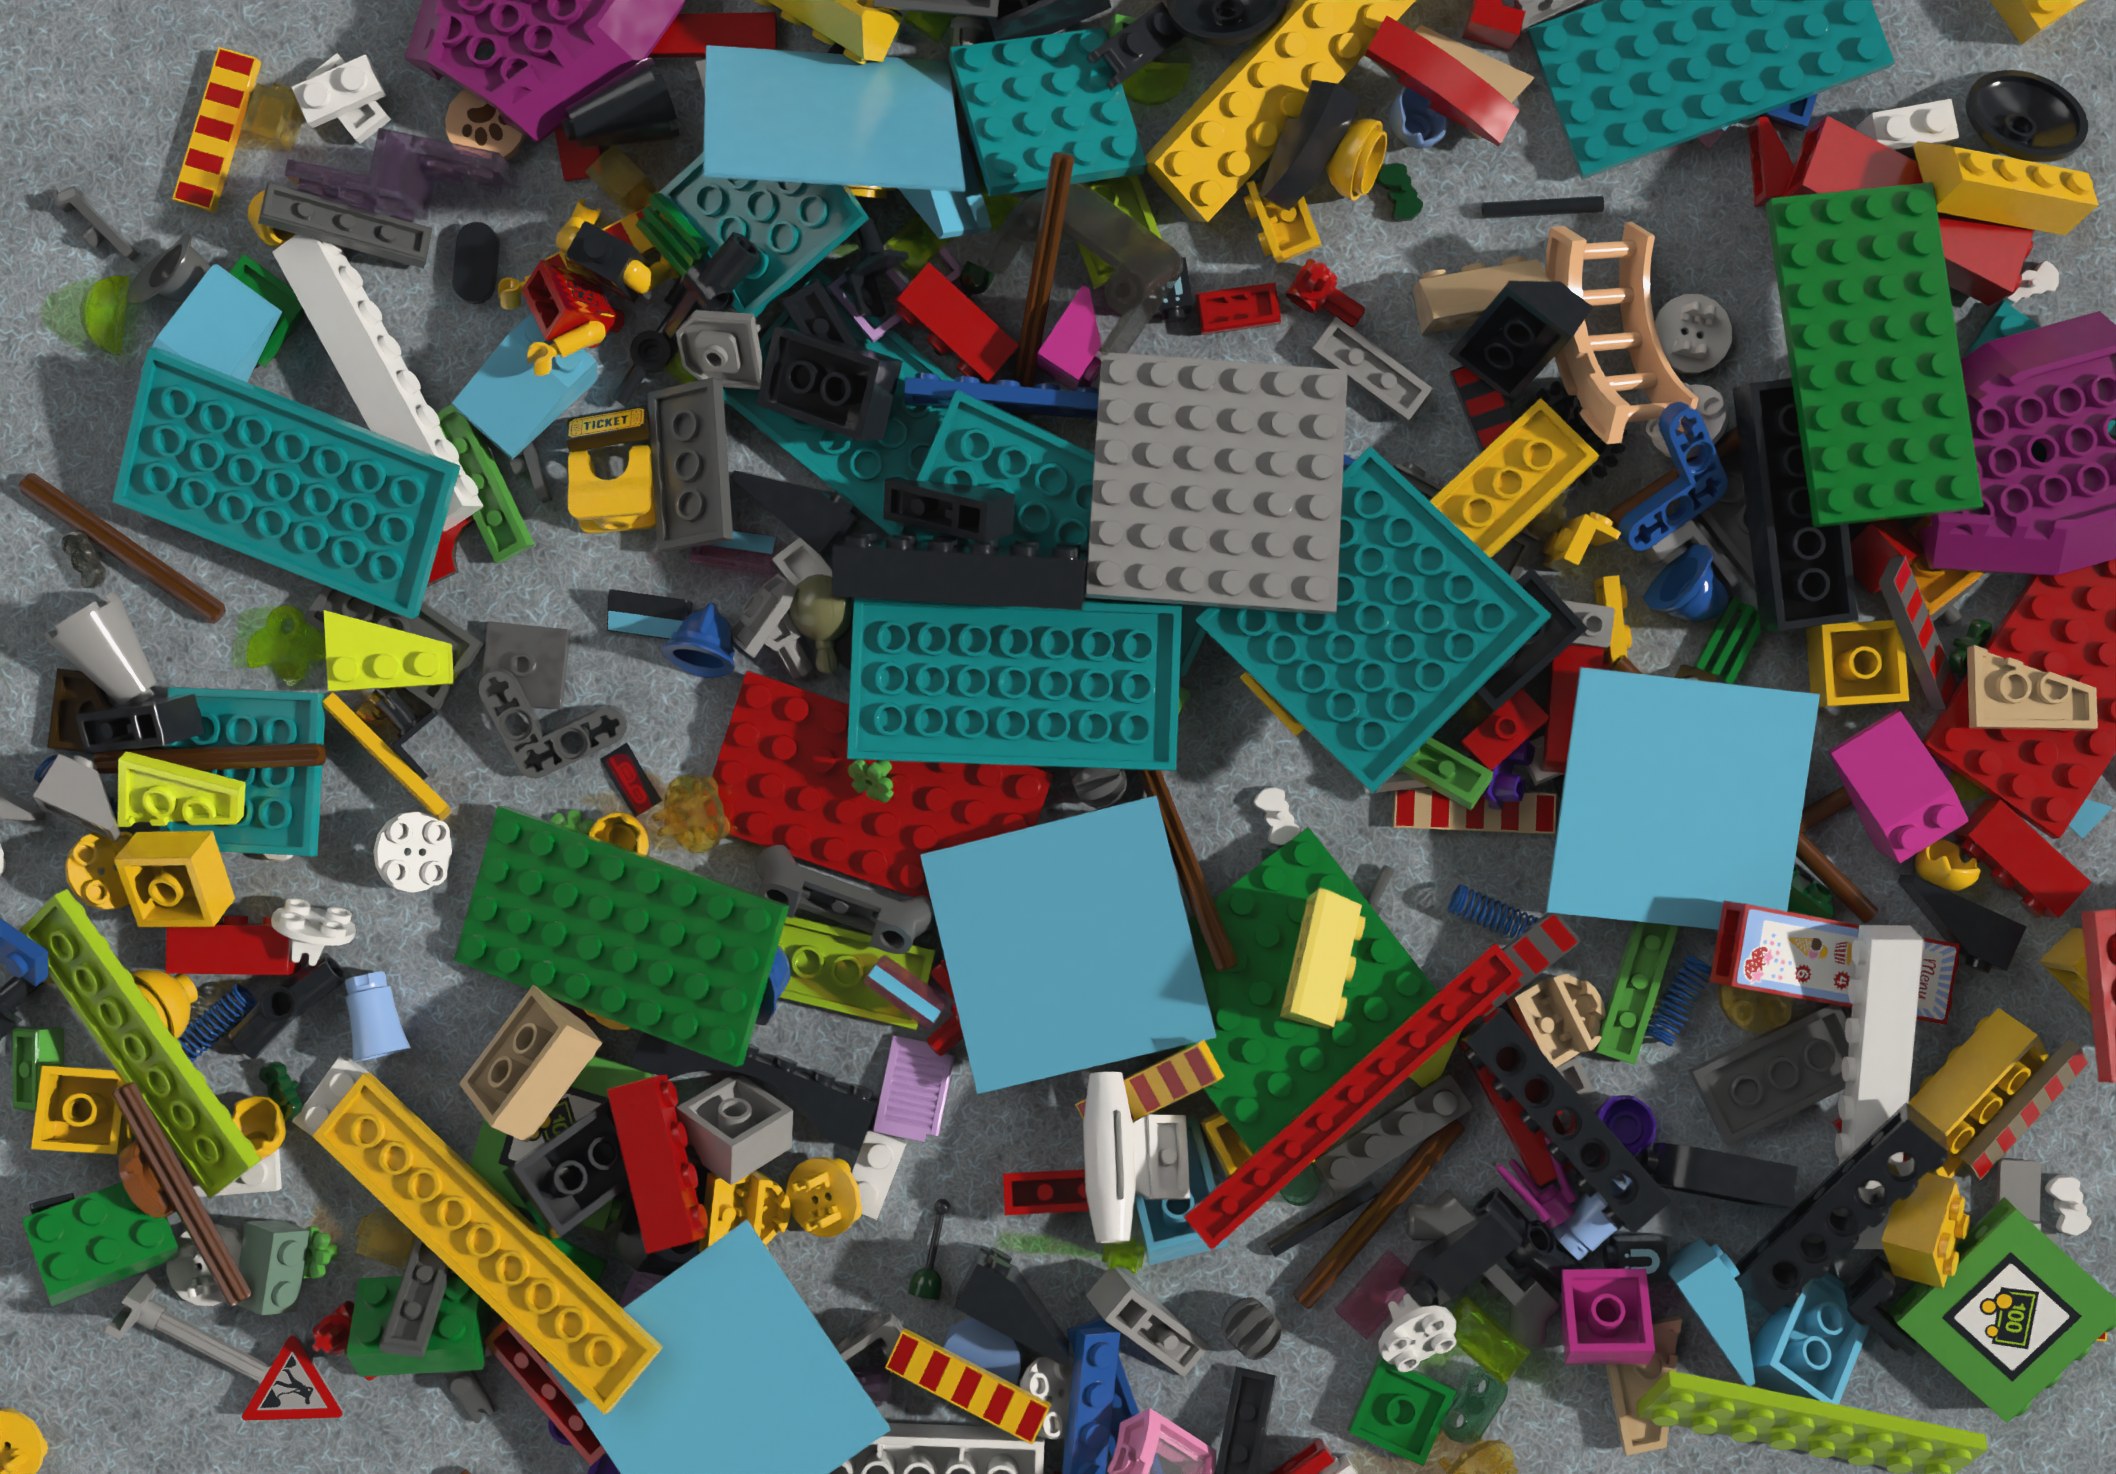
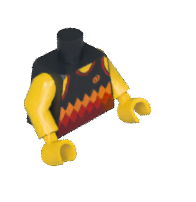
M579 199L571 217L557 234L556 245L562 252L566 253L565 260L568 268L596 281L599 285L634 304L640 294L650 292L669 277L679 278L680 276L663 255H661L660 262L650 265L636 248L595 226L594 224L601 209L592 210L584 205L585 199Z

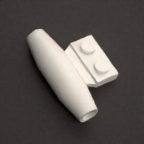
M1096 1072L1089 1074L1083 1136L1086 1196L1096 1243L1129 1242L1135 1193L1146 1198V1200H1183L1190 1198L1186 1115H1146L1132 1122L1122 1073Z

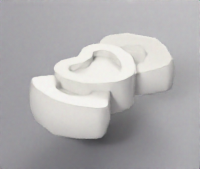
M2041 261L2034 270H2026L2020 273L2022 280L2018 289L2010 297L2003 298V301L2008 304H2015L2019 300L2029 298L2031 295L2037 296L2042 293H2053L2059 284L2058 270L2050 262Z
M1266 787L1256 795L1253 805L1265 812V822L1271 826L1268 842L1273 845L1283 846L1300 833L1299 826L1294 823V817L1289 813V804L1285 801V791L1283 789Z
M2056 1175L2045 1186V1191L2055 1199L2054 1208L2060 1214L2056 1228L2059 1232L2066 1235H2079L2086 1231L2092 1222L2087 1216V1208L2083 1204V1194L2079 1190L2080 1181L2071 1175Z

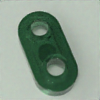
M1478 1366L1468 1373L1457 1390L1442 1423L1443 1431L1449 1439L1464 1445H1470L1477 1442L1483 1436L1508 1394L1507 1381L1499 1371L1487 1366ZM1485 1380L1486 1387L1483 1392L1479 1393V1384ZM1460 1415H1463V1423L1460 1427H1457V1419Z

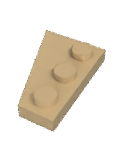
M1420 25L1414 31L1460 61L1511 103L1535 79V77L1423 25ZM1470 131L1477 139H1479V135Z
M1976 645L1967 647L1970 729H2098L2097 693L2095 687L2050 671L2043 672L2023 665L2024 662L2010 657L2003 658L1991 654L1987 649Z
M1678 1315L1652 1320L1655 1353L1649 1364H1605L1622 1451L1626 1456L1667 1448L1669 1427L1658 1426L1653 1423V1420L1637 1417V1401L1669 1370L1676 1371L1678 1357L1676 1355L1678 1333L1680 1334L1682 1324V1319Z

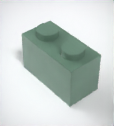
M283 1220L245 1222L238 1269L251 1290V1295L238 1303V1306L259 1315L297 1312L309 1230Z

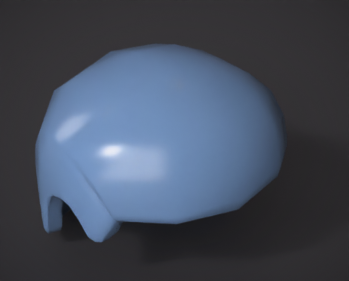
M1403 87L1389 110V126L1395 136L1407 146L1415 149L1430 148L1444 137L1449 120L1447 117L1429 108L1432 101L1407 87Z

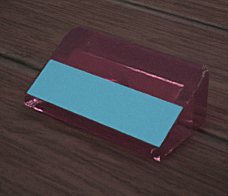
M733 530V540L693 547L690 552L689 563L704 567L772 576L774 565L772 558L775 557L778 537Z
M886 955L880 957L863 980L865 985L927 1029L932 1027L948 1003L946 997Z

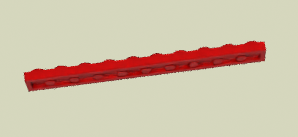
M1497 943L1492 944L1187 1212L1183 1218L1209 1249L1213 1250L1524 974Z

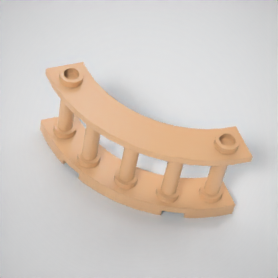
M1625 222L1622 241L1586 243V239L1567 227L1554 226L1550 227L1546 251L1545 273L1548 279L1563 283L1591 306L1620 304L1624 333L1588 335L1584 320L1574 336L1555 356V361L1569 396L1576 395L1583 407L1579 413L1583 420L1606 444H1615L1622 442L1627 422L1659 419L1662 411L1674 402H1684L1697 410L1699 398L1681 382L1673 371L1656 331L1650 292V267L1655 235L1633 222ZM1620 258L1619 288L1582 290L1583 260ZM1628 349L1636 373L1605 376L1597 362L1594 351ZM1644 389L1651 403L1630 405L1617 391ZM1680 418V426L1677 429L1681 431L1683 434H1687L1688 432H1686L1681 425L1682 418Z

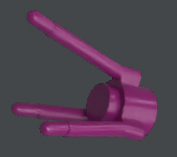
M1544 1136V1140L1547 1146L1550 1142ZM1551 1154L1550 1157L1562 1190H1557L1554 1185H1551L1540 1191L1517 1161L1510 1159V1167L1528 1189L1527 1191L1501 1164L1496 1165V1171L1535 1212L1541 1223L1545 1222L1549 1229L1563 1223L1575 1214L1576 1211L1571 1203L1577 1200L1578 1197L1570 1187L1564 1167Z

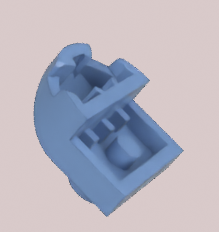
M971 1316L969 1319L957 1324L955 1322L951 1324L946 1332L943 1348L1017 1385L1024 1353L1023 1344Z

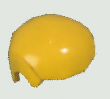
M613 812L597 819L589 831V835L644 855L648 853L649 840L646 830L631 814Z
M1939 839L1916 853L1915 869L1922 879L1948 891L1962 890L1973 885L1979 878L1980 869L1977 867V859L1972 858L1967 863L1963 862L1960 846L1955 843Z
M255 1095L236 1102L233 1106L232 1120L244 1137L251 1141L259 1158L264 1160L276 1152L285 1139L286 1129L283 1113L279 1105L270 1097Z

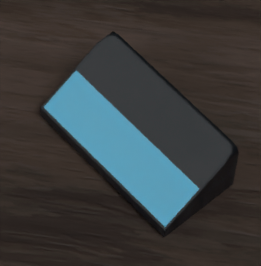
M609 589L607 631L670 640L673 632H677L683 621L692 613L693 602L685 599Z

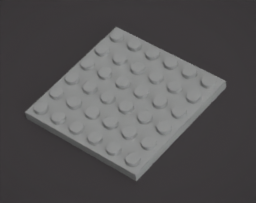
M1102 352L1085 597L1334 615L1337 606L1348 370Z

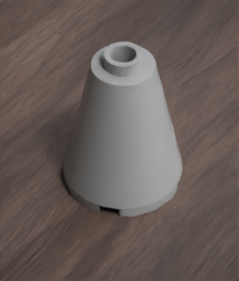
M116 591L106 595L110 603L107 604L106 601L97 604L95 601L54 626L59 634L55 631H49L44 634L50 645L119 705L127 702L130 704L143 702L154 695L150 688L157 684L123 601Z

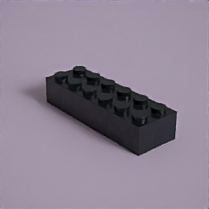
M1792 378L1749 383L1732 388L1760 631H1782L1859 620L1848 524L1822 527L1813 526Z
M852 531V535H846L845 539L833 546L831 596L1082 611L1087 601L1085 594L1088 551L1080 550L1081 544L1071 542H1058L1056 547L1049 549L1039 548L1040 542L1033 540H1016L1015 545L998 546L999 539L988 543L974 541L969 544H959L958 537L937 535L933 536V540L924 542L917 541L916 534L894 533L891 538L876 539V532Z

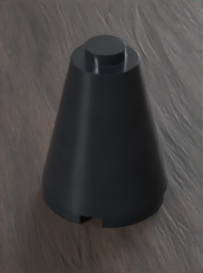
M647 58L638 62L566 107V117L560 119L567 141L569 143L575 141L579 148H590L678 138L680 136L679 129L671 131L670 121L677 119L667 86L661 73L652 75L649 67L655 65L654 60Z

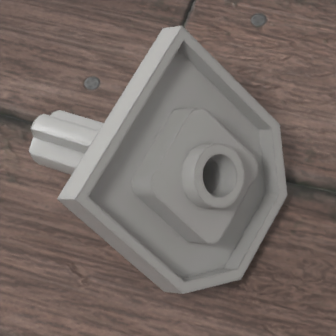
M769 306L756 318L754 314L695 310L680 325L676 332L683 368L698 380L713 377L722 380L723 387L760 390L764 367L758 334L775 322V313L770 310Z
M777 573L761 586L757 593L752 594L742 608V615L732 627L733 641L742 650L754 658L764 644L777 651L790 676L793 679H797L807 675L812 670V664L798 641V638L801 636L787 613L797 587Z

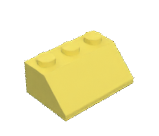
M1321 888L1317 889L1307 898L1280 1017L1325 1029L1333 1028L1335 1021H1342L1347 1004V998L1341 996L1345 980L1351 981L1356 965V957L1350 956L1354 940L1360 941L1365 926V917L1359 916L1362 905Z

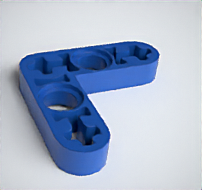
M1674 402L1668 405L1662 411L1658 422L1659 430L1680 477L1628 512L1619 523L1618 531L1621 532L1619 537L1637 551L1651 548L1717 502L1727 490V476L1703 418L1697 410L1684 402ZM1680 418H1682L1681 425L1686 432H1688L1687 434H1683L1681 431L1677 429L1680 426ZM1700 444L1701 450L1698 457L1691 462H1686L1688 451L1693 446ZM1680 498L1678 509L1673 514L1666 516L1665 511L1668 504L1672 500Z

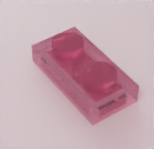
M1388 1249L1335 1308L1336 1313L1367 1340L1390 1315L1391 1312L1388 1304L1394 1301L1399 1305L1403 1300V1296L1408 1294L1398 1283L1408 1266Z

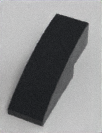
M1312 80L1299 119L1286 118L1258 196L1289 211L1306 194L1333 157L1353 120L1361 98L1337 83Z

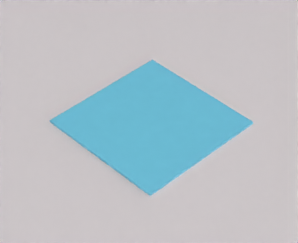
M706 45L703 177L965 192L949 62L885 57L883 62L867 60L866 64H860L844 54Z
M1580 667L1546 912L1719 930L1724 900L1787 911L1820 694Z
M1157 796L920 855L977 1094L1216 1038Z
M745 1220L623 1308L663 1348L611 1412L604 1415L549 1362L547 1363L621 1474H829L891 1430L748 1220Z

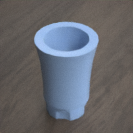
M373 972L346 979L345 985L348 996L345 998L350 1017L353 1062L375 1059L411 1049L400 1023L391 986H387L385 972Z
M1614 1178L1610 1180L1608 1189L1612 1196H1618L1625 1191ZM1584 1193L1573 1205L1576 1211L1575 1214L1552 1229L1557 1240L1579 1261L1590 1250L1594 1251L1617 1230L1602 1214L1601 1210L1606 1206L1596 1194L1589 1198Z

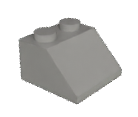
M738 1072L676 1107L677 1117L683 1123L687 1136L703 1166L730 1185H733L792 1148L793 1109Z

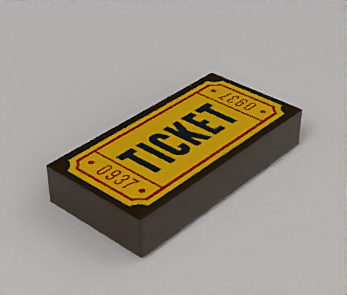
M647 405L569 418L566 431V443L569 452L647 440L650 428Z

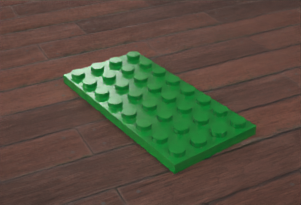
M1933 182L1771 198L1766 203L1813 526L1822 527L1970 511L1983 507Z
M497 806L454 961L528 989L534 985L549 997L737 1067L743 1065L790 906L507 806Z

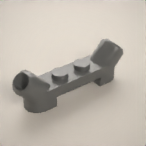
M784 845L767 847L761 852L755 863V870L762 880L757 894L789 905L787 913L789 918L793 919L797 908L804 909L873 934L869 946L893 954L908 952L912 947L915 937L931 933L935 927L936 919L932 902L925 895L896 901L870 890L798 866L792 854Z
M1447 1190L1433 1204L1411 1203L1405 1211V1229L1407 1235L1412 1240L1437 1241L1475 1220ZM1497 1264L1492 1266L1484 1273L1486 1277L1480 1283L1497 1300L1504 1295L1510 1301V1341L1520 1348H1541L1547 1343V1320L1561 1306L1529 1274L1516 1284Z

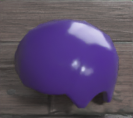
M1611 1096L1595 1112L1633 1156L1642 1154L1655 1140L1657 1123L1652 1110L1635 1096Z

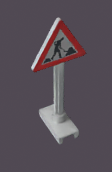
M146 1273L126 1295L122 1302L125 1307L112 1320L104 1332L120 1340L131 1326L137 1322L150 1330L156 1328L255 1379L260 1385L242 1414V1419L245 1421L340 1418L344 1413L337 1397L297 1333L293 1332L289 1335L273 1364L268 1365L166 1312L165 1307L152 1301L161 1280L149 1273Z

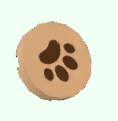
M465 89L459 92L449 105L445 118L446 133L454 149L467 160L483 166L499 165L513 158L520 150L519 146L526 136L506 124L498 110Z

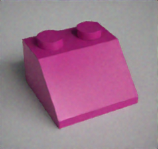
M1084 285L1081 286L1037 353L1038 368L1072 391H1076L1078 387H1092L1100 375L1101 341L1090 289Z
M1646 1269L1562 1270L1561 1325L1565 1365L1650 1363L1655 1353Z

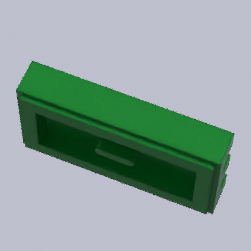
M652 193L649 198L652 205L645 206L642 212L645 218L638 219L636 226L684 278L689 269L704 260L711 246L662 193ZM660 213L665 217V219H666L675 229H672V228L662 219V217L660 216ZM684 239H685V241L695 250V254H694V253L692 252V250L683 242Z
M1735 596L1729 598L1727 607L1719 616L1693 665L1695 668L1719 675L1728 684H1733L1761 632L1758 611L1750 604L1740 602L1741 600ZM1735 610H1737L1741 614L1711 668L1706 664ZM1749 618L1754 619L1724 675L1721 671Z

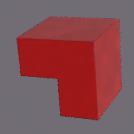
M1472 0L1462 38L1510 51L1520 34L1526 11L1502 5L1503 0Z
M1897 519L1871 522L1850 543L1854 576L1871 594L1881 590L1879 580L1891 557L1906 555L1911 568L1925 554L1922 544Z

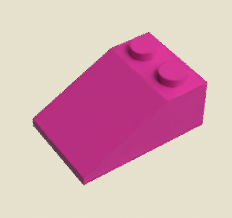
M1900 710L1892 711L1827 751L1873 846L1877 851L1899 864L1969 822L1953 786Z

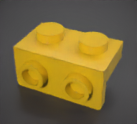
M1254 180L1246 183L1250 194L1243 196L1251 220L1259 217L1264 231L1257 234L1265 257L1273 254L1278 265L1322 247L1304 196L1288 211L1258 196L1263 181L1255 184Z
M1594 512L1565 521L1559 533L1554 531L1548 538L1543 552L1548 555L1543 565L1556 572L1578 566L1589 544L1597 547L1616 541L1621 532L1611 527L1613 522L1610 519Z

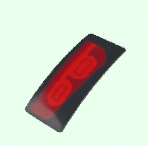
M628 742L600 758L610 778L635 817L663 801L638 762Z

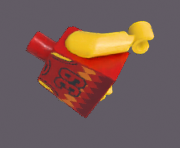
M542 259L533 273L524 277L525 281L519 282L515 278L505 277L498 284L500 306L506 310L518 308L521 305V294H523L544 339L553 342L550 346L543 342H534L528 348L527 363L534 362L533 373L537 376L546 375L551 371L552 358L558 355L564 358L587 347L595 348L600 345L608 331L618 333L624 325V312L610 306L601 286L596 281Z

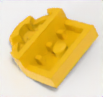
M755 1170L733 1185L728 1184L715 1173H707L704 1208L708 1218V1227L705 1229L707 1237L700 1239L699 1251H704L745 1220L749 1221L762 1242L769 1249L767 1244L774 1238L777 1232L784 1233L787 1228L791 1213L788 1195L774 1180L758 1170Z

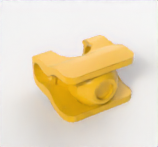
M649 445L632 446L629 451L628 467L622 475L611 480L596 477L594 462L587 450L570 452L568 456V510L570 515L578 520L582 531L586 534L652 529L656 526L652 456Z

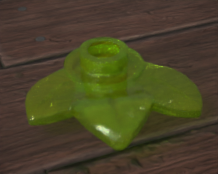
M287 605L279 606L268 615L266 627L251 635L246 652L247 665L249 668H259L272 663L279 677L288 686H295L306 675L309 660L322 661L326 659L325 638L319 630L308 625L307 621L303 619V612L298 608ZM290 618L293 621L294 627L290 633H285L282 630V623Z

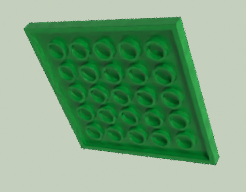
M1309 827L1213 899L1237 958V966L1224 972H1218L1195 915L1187 919L1216 1033V1038L1205 1040L1224 1074L1223 1078L1203 1088V1091L1252 1155L1438 992ZM1319 888L1331 891L1362 905L1359 916L1365 917L1362 937L1360 941L1354 940L1350 955L1356 957L1354 974L1351 981H1344L1341 994L1342 997L1347 998L1344 1017L1341 1022L1335 1021L1334 1027L1330 1029L1280 1017L1307 898ZM1198 1042L1179 1047H1174L1171 1049L1174 1051V1053H1177Z

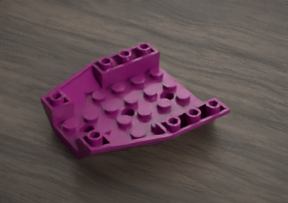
M422 0L405 59L439 81L444 76L497 109L506 124L539 143L561 127L560 119L566 117V107L638 62L647 59L688 0ZM489 44L495 47V53L490 59L482 61L475 58L476 50L480 46Z
M2098 311L1988 341L1962 358L1961 367L1983 507L1977 510L1929 515L1932 525L1918 530L1929 569L2057 576L2116 559V440L2112 439L2108 433L2109 422L2111 420L2116 421V325ZM2034 441L2042 443L2046 448L2047 457L2043 463L2038 462L2032 456L2031 447Z

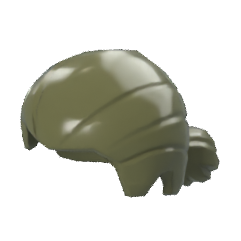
M815 574L805 578L796 585L797 588L788 612L796 629L808 639L816 642L815 647L818 649L815 664L818 671L829 673L838 668L839 659L834 649V640L844 635L849 629L853 619V607L851 597L831 596V576Z

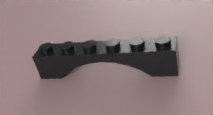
M642 1032L630 1063L631 1066L658 1076L667 1074L668 1079L686 1073L706 1070L734 1071L756 1077L778 1088L794 1100L811 1119L822 1138L860 1151L879 1103L878 1099L872 1098V1090L853 1083L850 1084L849 1089L834 1083L835 1076L821 1070L813 1069L811 1074L796 1069L798 1064L796 1061L780 1055H775L773 1060L758 1055L760 1049L752 1044L748 1046L743 1065L735 1067Z

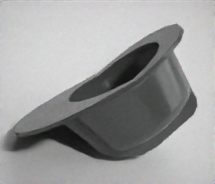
M189 234L183 235L172 247L148 262L137 274L128 290L127 300L131 304H140L154 295L176 302H184L210 269L203 256L191 247L192 237Z

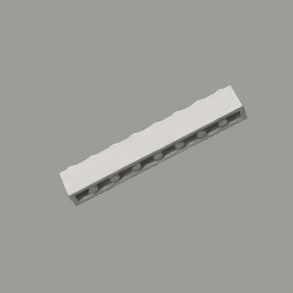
M296 234L272 252L370 431L460 465L457 449L444 436L439 427L440 420L437 413L432 407L427 405L423 398L417 377L407 369L400 356V346L386 331L381 322L382 314L365 293L362 287L363 280L356 269L350 266L343 253L344 247ZM462 466L460 467L443 531L451 529L484 507L478 497V488L475 482L465 474Z
M1859 925L1858 939H1855L1852 943V960L1856 965L1855 979H1850L1848 985V996L1852 1004V1016L1847 1018L1845 1022V1036L1849 1043L1848 1057H1844L1842 1060V1076L1846 1082L1845 1095H1841L1838 1102L1839 1116L1842 1120V1132L1837 1133L1835 1138V1150L1839 1158V1165L1900 1107L1909 1101L1924 941L1911 926ZM1896 1153L1890 1158L1896 1162H1903L1904 1153ZM1866 1181L1861 1184V1186L1870 1190L1882 1186L1876 1181ZM1892 1205L1888 1208L1887 1216L1878 1226L1874 1228L1868 1226L1859 1235V1241L1853 1249H1884L1881 1240ZM1838 1208L1832 1211L1835 1215L1841 1217L1852 1214L1850 1210L1845 1208Z

